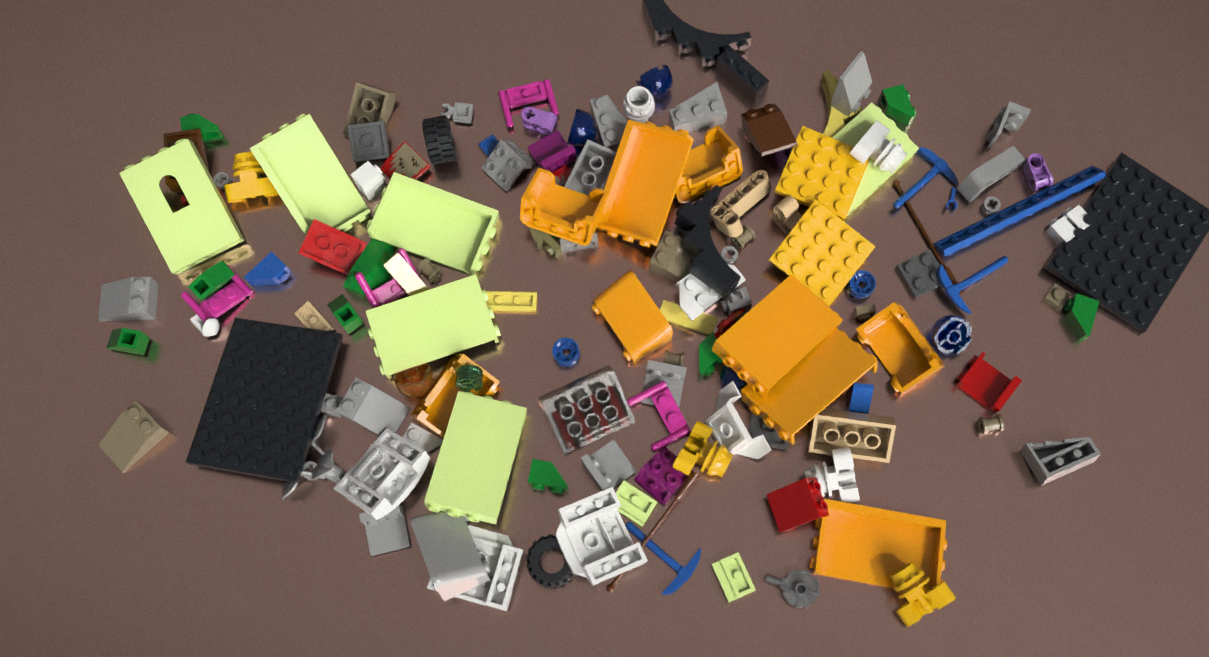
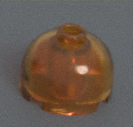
M425 363L395 373L393 380L401 394L406 397L417 398L424 396L431 389L434 376L430 365L428 366Z

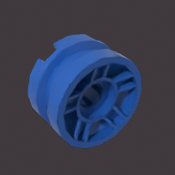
M865 270L857 271L847 283L849 295H852L857 300H864L870 297L876 287V279L870 272ZM861 282L864 288L859 287L858 284Z
M561 338L554 343L552 354L559 366L571 367L578 362L580 350L573 339ZM563 350L570 351V353L563 355Z

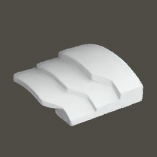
M386 428L377 440L371 444L357 464L345 473V476L334 487V490L377 520L395 509L411 493L422 477L430 456L425 450Z
M613 487L558 509L561 522L555 536L572 573L586 577L592 586L641 566L648 561L640 543H633L617 510L621 503Z
M469 525L468 528L482 561L486 560L491 571L488 572L490 580L455 597L507 611L523 549L515 548L508 535ZM430 578L427 588L437 591Z

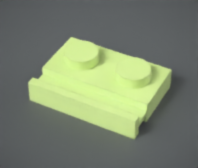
M623 480L616 492L621 503L617 510L640 526H643L658 501L627 480Z
M739 552L711 564L728 603L756 591Z

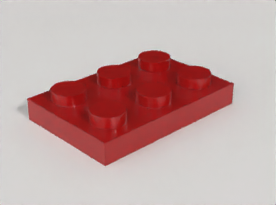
M314 219L298 254L348 275L364 251L367 242Z

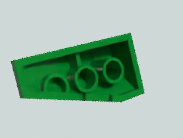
M372 238L351 268L343 284L347 293L368 301L355 278V274L358 272L363 274L372 291L389 281L391 274L383 264L394 256L395 247Z

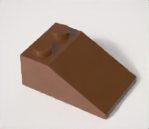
M767 104L762 108L750 109L746 113L741 114L743 133L762 156L797 146V141L782 111L776 104Z
M201 129L163 134L164 148L174 146L175 142L180 139L192 141L209 171ZM166 175L165 184L172 192H182L177 179L172 175Z

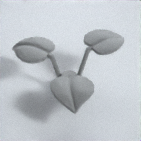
M324 415L317 421L311 441L312 446L322 456L313 472L303 470L301 476L310 475L313 480L327 478L337 483L343 476L344 469L334 464L333 451L331 449L324 453L316 444V439L320 436L325 419L327 418V415ZM284 482L282 500L285 501V498L296 488L298 483Z

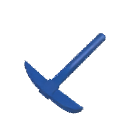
M920 147L917 153L934 166L893 202L894 208H899L938 172H942L958 187L959 183L955 173L945 160L940 159L931 150Z
M1006 256L999 258L956 285L952 284L942 264L938 266L936 273L947 297L962 311L972 314L959 295L960 291L1006 264L1008 258Z
M628 521L625 524L626 528L643 542L647 535L632 522ZM651 539L645 544L677 572L678 576L661 593L662 595L674 593L684 582H687L697 567L701 555V548H699L689 563L682 567Z

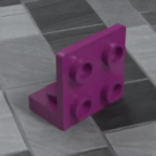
M559 131L527 147L538 167L551 173L577 160L576 150L573 145L568 146Z
M665 446L641 468L634 479L662 505H665L670 500L675 491L689 477L672 468L677 456Z

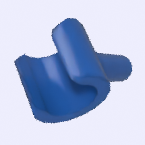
M955 187L951 188L949 201L944 206L945 210L948 209V204L953 205V211L958 207V203L955 201Z

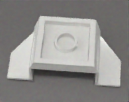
M729 265L730 268L741 276L737 285L739 286L746 279L734 265ZM691 273L674 284L679 291V306L691 321L722 297Z
M732 381L720 390L715 411L709 415L705 422L713 428L712 435L715 440L719 441V447L723 444L734 455L739 454L760 459L772 450L764 435L752 439L732 404L741 397L735 383Z

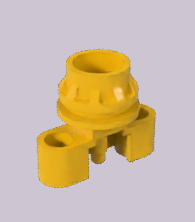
M252 152L234 155L232 169L236 172L233 173V177L240 178V182L224 185L227 203L246 201V198H256L262 195L265 197L279 195L268 177H260L265 172Z
M697 420L672 468L689 476L695 463L702 466L701 472H704L706 469L708 470V475L722 477L734 454L729 452L723 444L720 447L717 446L719 442L717 440L714 444L707 442L713 428Z
M913 562L903 566L890 576L895 592H901L898 595L899 599L906 597L908 602L895 610L906 627L918 622L923 615L933 612L936 608L939 610L956 599V596L945 581L929 589L926 583L930 578L928 576L923 577L925 572L917 568Z

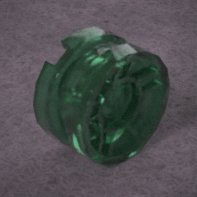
M475 365L458 367L456 369V388L460 387V391L470 392L471 389H475V391L480 390L483 387V370Z

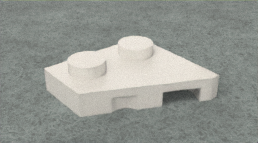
M413 423L410 424L403 436L404 439L425 450L427 454H430V451L436 447L441 446L443 442L439 437Z

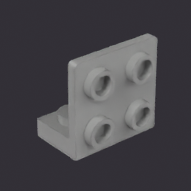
M1010 101L1006 107H1002L999 114L995 117L992 124L994 127L986 139L989 142L987 148H992L1000 136L1003 127L1006 130L1017 132L1029 116L1031 109Z
M501 139L481 168L505 191H508L524 169H533L536 162L512 140Z
M648 360L643 391L664 380L679 407L687 367ZM651 396L641 401V403L655 406Z
M614 440L592 455L586 454L581 457V463L601 491L616 487L636 472Z
M398 505L391 512L377 520L366 512L359 514L360 522L365 524L371 556L410 547L402 506Z

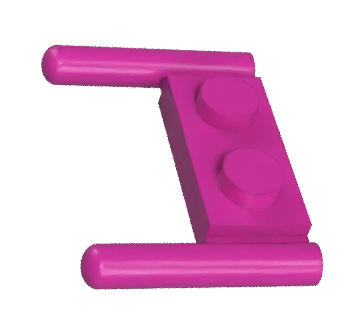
M549 79L498 92L507 127L514 125L509 107L523 106L548 98L551 112L556 116L559 114Z
M400 248L398 253L418 275L405 249ZM361 272L355 274V278L372 308L391 303L407 294L394 278L372 291Z
M235 272L236 275L231 278L235 283L226 286L202 302L200 306L187 291L182 292L181 297L205 323L207 319H216L243 301L246 296H250L253 291Z
M664 380L627 399L628 405L632 406L651 396L670 435L651 444L653 451L691 433Z

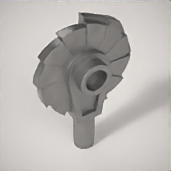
M807 570L791 571L785 578H779L768 573L765 577L766 582L777 585L783 590L782 595L788 604L795 606L794 608H806L815 602L816 596H820L819 582Z

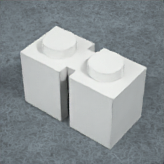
M369 161L351 174L358 190L369 202L379 196L384 187H386L384 183L386 179L383 177L382 171L376 164L372 166Z
M1080 205L1074 209L1069 207L1061 214L1062 218L1058 219L1056 217L1048 224L1049 228L1045 232L1058 246L1063 240L1067 243L1075 237L1074 231L1076 229L1072 224L1082 229L1089 226L1083 220L1087 213Z

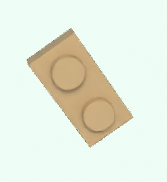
M307 301L294 313L306 328L329 332L335 329L310 301Z

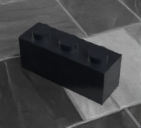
M729 47L717 57L716 69L753 102H756L767 92L769 80L732 47Z

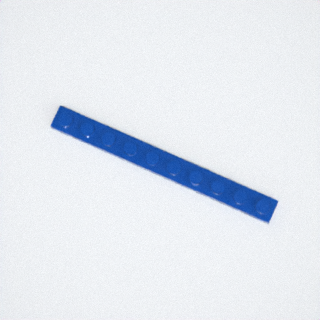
M1092 165L935 242L934 246L942 255H951L955 251L968 247L970 244L984 239L988 235L1000 231L1026 216L1033 215L1035 212L1049 207L1051 204L1063 200L1089 185L1096 184L1105 178V171Z

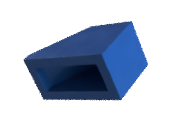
M271 251L243 278L251 286L279 285L288 279L291 271Z
M852 384L846 395V411L868 414L874 385Z

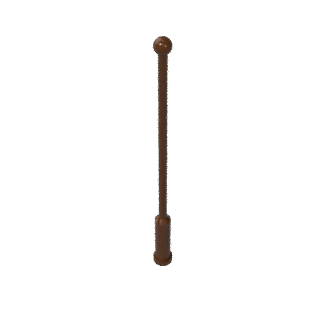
M894 180L892 182L893 186L902 195L904 192L900 187V181ZM907 200L905 203L908 209L910 210L912 216L917 222L919 228L921 229L923 235L925 236L939 263L942 264V266L944 267L952 284H958L950 268L947 267L943 262L941 256L939 255L937 249L932 243L918 216L916 215L911 204ZM964 290L960 291V296L965 293Z
M694 471L690 472V476L675 494L673 502L640 544L641 548L645 546L675 504L682 500L694 482L699 479L700 476ZM624 573L617 575L613 582L606 586L608 592L614 591L615 584Z

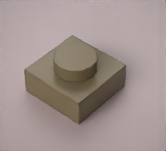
M1054 283L1043 301L1060 311L1072 293Z
M875 304L856 306L852 312L853 319H860V321L871 319L876 313Z

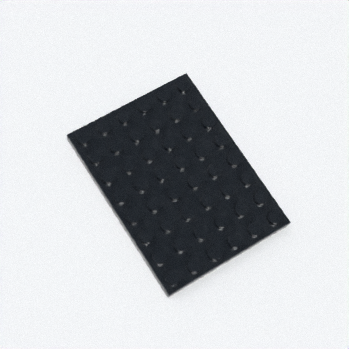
M1121 152L1083 208L1087 213L1083 220L1089 226L1082 229L1072 224L1076 229L1074 231L1075 237L1067 243L1063 240L1044 268L1085 296L1098 300L1100 306L1139 332L1144 333L1209 231V209Z
M235 318L186 463L299 483L343 335L336 332Z

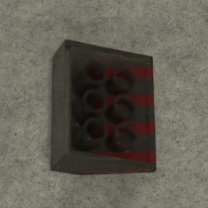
M609 365L538 397L564 454L636 422L615 372Z

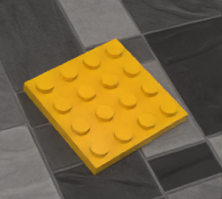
M802 126L796 139L797 146L792 148L774 193L784 197L791 195L798 203L808 207L814 200H817L844 221L870 157L862 164L850 155L854 148L853 146Z
M814 200L768 261L787 276L793 275L829 307L875 246L825 206Z

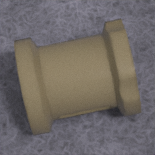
M744 225L743 233L738 237H731V240L739 249H743L748 241L756 238V234L751 227Z
M425 258L417 266V270L427 276L430 283L434 282L442 273L441 269L436 268L429 258Z
M665 350L663 363L683 366L684 352L678 354Z
M1000 414L989 418L979 417L978 426L983 435L990 431H1004V421Z

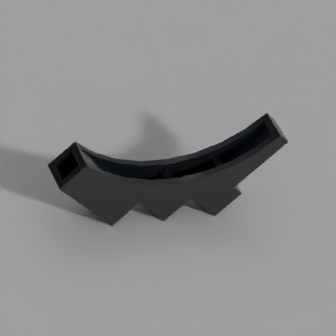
M642 0V6L655 41L665 40L672 36L678 54L683 52L689 53L695 49L702 67L715 65L717 57L729 47H732L735 51H743L750 47L752 38L750 32L739 34L706 32L682 21L671 11L664 0Z
M715 185L711 190L708 189L704 193L701 200L698 199L694 204L688 202L684 207L680 206L675 213L677 217L674 224L686 232L682 238L684 242L681 248L693 256L690 261L689 273L726 299L737 287L741 276L730 268L720 256L710 233V210L718 201L722 191L721 187Z

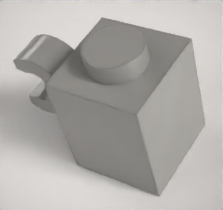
M746 287L732 291L726 299L723 298V301H721L724 312H728V315L733 311L737 313L742 308L745 311L751 310L753 304Z

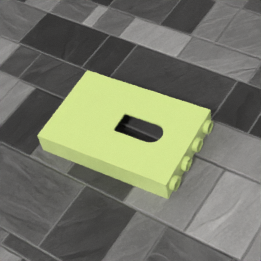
M180 139L175 142L174 146L162 148L158 151V154L144 157L140 163L128 165L124 168V171L119 173L173 274L178 275L245 241L194 143L189 139ZM166 175H172L177 179L190 204L175 213L172 212L159 186L161 178Z

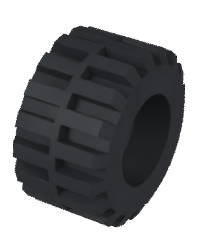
M442 115L423 119V134L431 163L435 165L455 161V145L447 116Z
M548 534L546 537H539L540 539L538 541L535 540L532 547H529L528 555H526V566L529 574L543 587L558 588L561 585H566L574 577V574L570 570L565 558L562 569L556 573L545 572L540 564L541 557L546 551L558 550L562 553L556 536Z

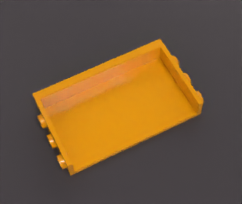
M632 120L627 121L604 190L608 191L609 195L596 229L607 232L606 235L613 238L622 236V239L627 242L639 241L638 244L645 247L658 245L694 141L688 135V131L683 129L675 131L666 125L658 127L649 121H645V123Z
M790 275L715 341L711 350L722 359L726 366L731 367L741 380H745L755 393L760 394L764 398L769 389L833 329H838L843 319L837 312L830 309L822 299L813 294L808 287L804 286L793 275Z
M835 328L774 384L764 398L760 394L755 393L748 384L741 390L742 401L749 406L754 415H759L769 428L773 427L782 440H787L792 445L795 443L794 434L869 370L873 373L877 372V359L873 354L863 350L858 342H853L848 338L843 330Z
M824 499L828 505L829 516L815 520V527L818 528L817 536L814 535L812 547L815 548V554L810 559V568H813L812 574L893 588V581L890 576L903 566L913 562L917 568L925 572L923 577L928 576L930 578L926 583L929 589L943 582L941 571L945 569L943 550L945 551L947 548V538H945L946 520Z

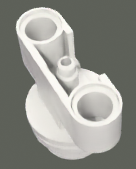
M633 87L624 97V114L632 121L640 123L648 121V118L652 116L655 109L654 98L645 87Z
M877 120L852 149L850 155L862 164L870 157L875 161L873 166L879 164L880 170L889 171L892 174L907 156V153L903 151L900 143L894 144L896 139L893 138L890 142L885 138L890 129Z
M850 447L831 450L834 466L827 467L824 461L821 467L817 463L810 469H804L805 478L816 477L821 486L823 497H825L827 492L829 497L832 496L831 490L838 489L841 502H860Z

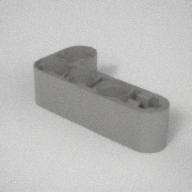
M1012 146L972 171L958 186L957 190L970 203L987 187L1016 170L1027 159L1015 146Z

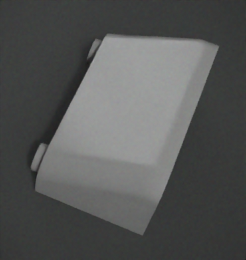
M440 511L438 513L434 512L416 516L410 519L432 583L443 600L446 601L489 581L488 572L491 570L487 561H482L468 528V521L470 520L463 516L452 517L447 512Z

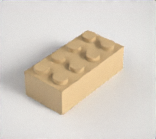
M825 408L811 420L807 441L808 451L832 455L831 450L850 447L852 458L889 463L896 424L893 417Z

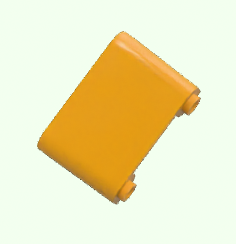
M719 125L707 130L704 135V144L690 150L675 193V198L679 203H688L704 195L708 189L711 190L715 185L721 187L741 176L743 167L739 147Z
M538 168L521 197L520 220L528 227L586 246L590 244L608 200L609 192L600 188H594L588 196L555 184V177L550 171Z
M631 270L622 275L592 300V310L596 315L604 316L623 344L624 351H622V354L627 361L631 360L633 365L672 341L673 330Z
M893 302L856 328L858 332L857 337L860 342L871 346L891 374L892 382L890 383L896 392L904 393L945 367L938 354L899 303Z
M455 354L416 405L410 417L444 439L458 391H470L474 395L481 397L493 396L499 388L497 385L500 381L466 355Z

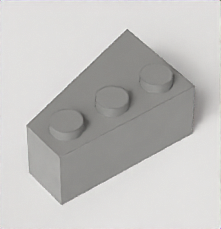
M717 82L669 110L670 127L675 131L683 129L693 132L725 124L727 119V110Z
M608 95L590 99V110L601 145L617 152L627 124L626 118Z
M1090 437L1071 438L1054 442L1045 441L1044 443L1033 444L1030 442L1025 443L1020 450L1041 486L1095 462L1101 455Z

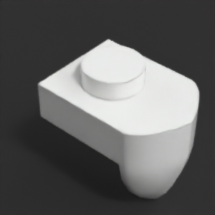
M196 314L190 319L191 323L206 337L216 335L220 328L219 322L215 318L207 319L204 323Z

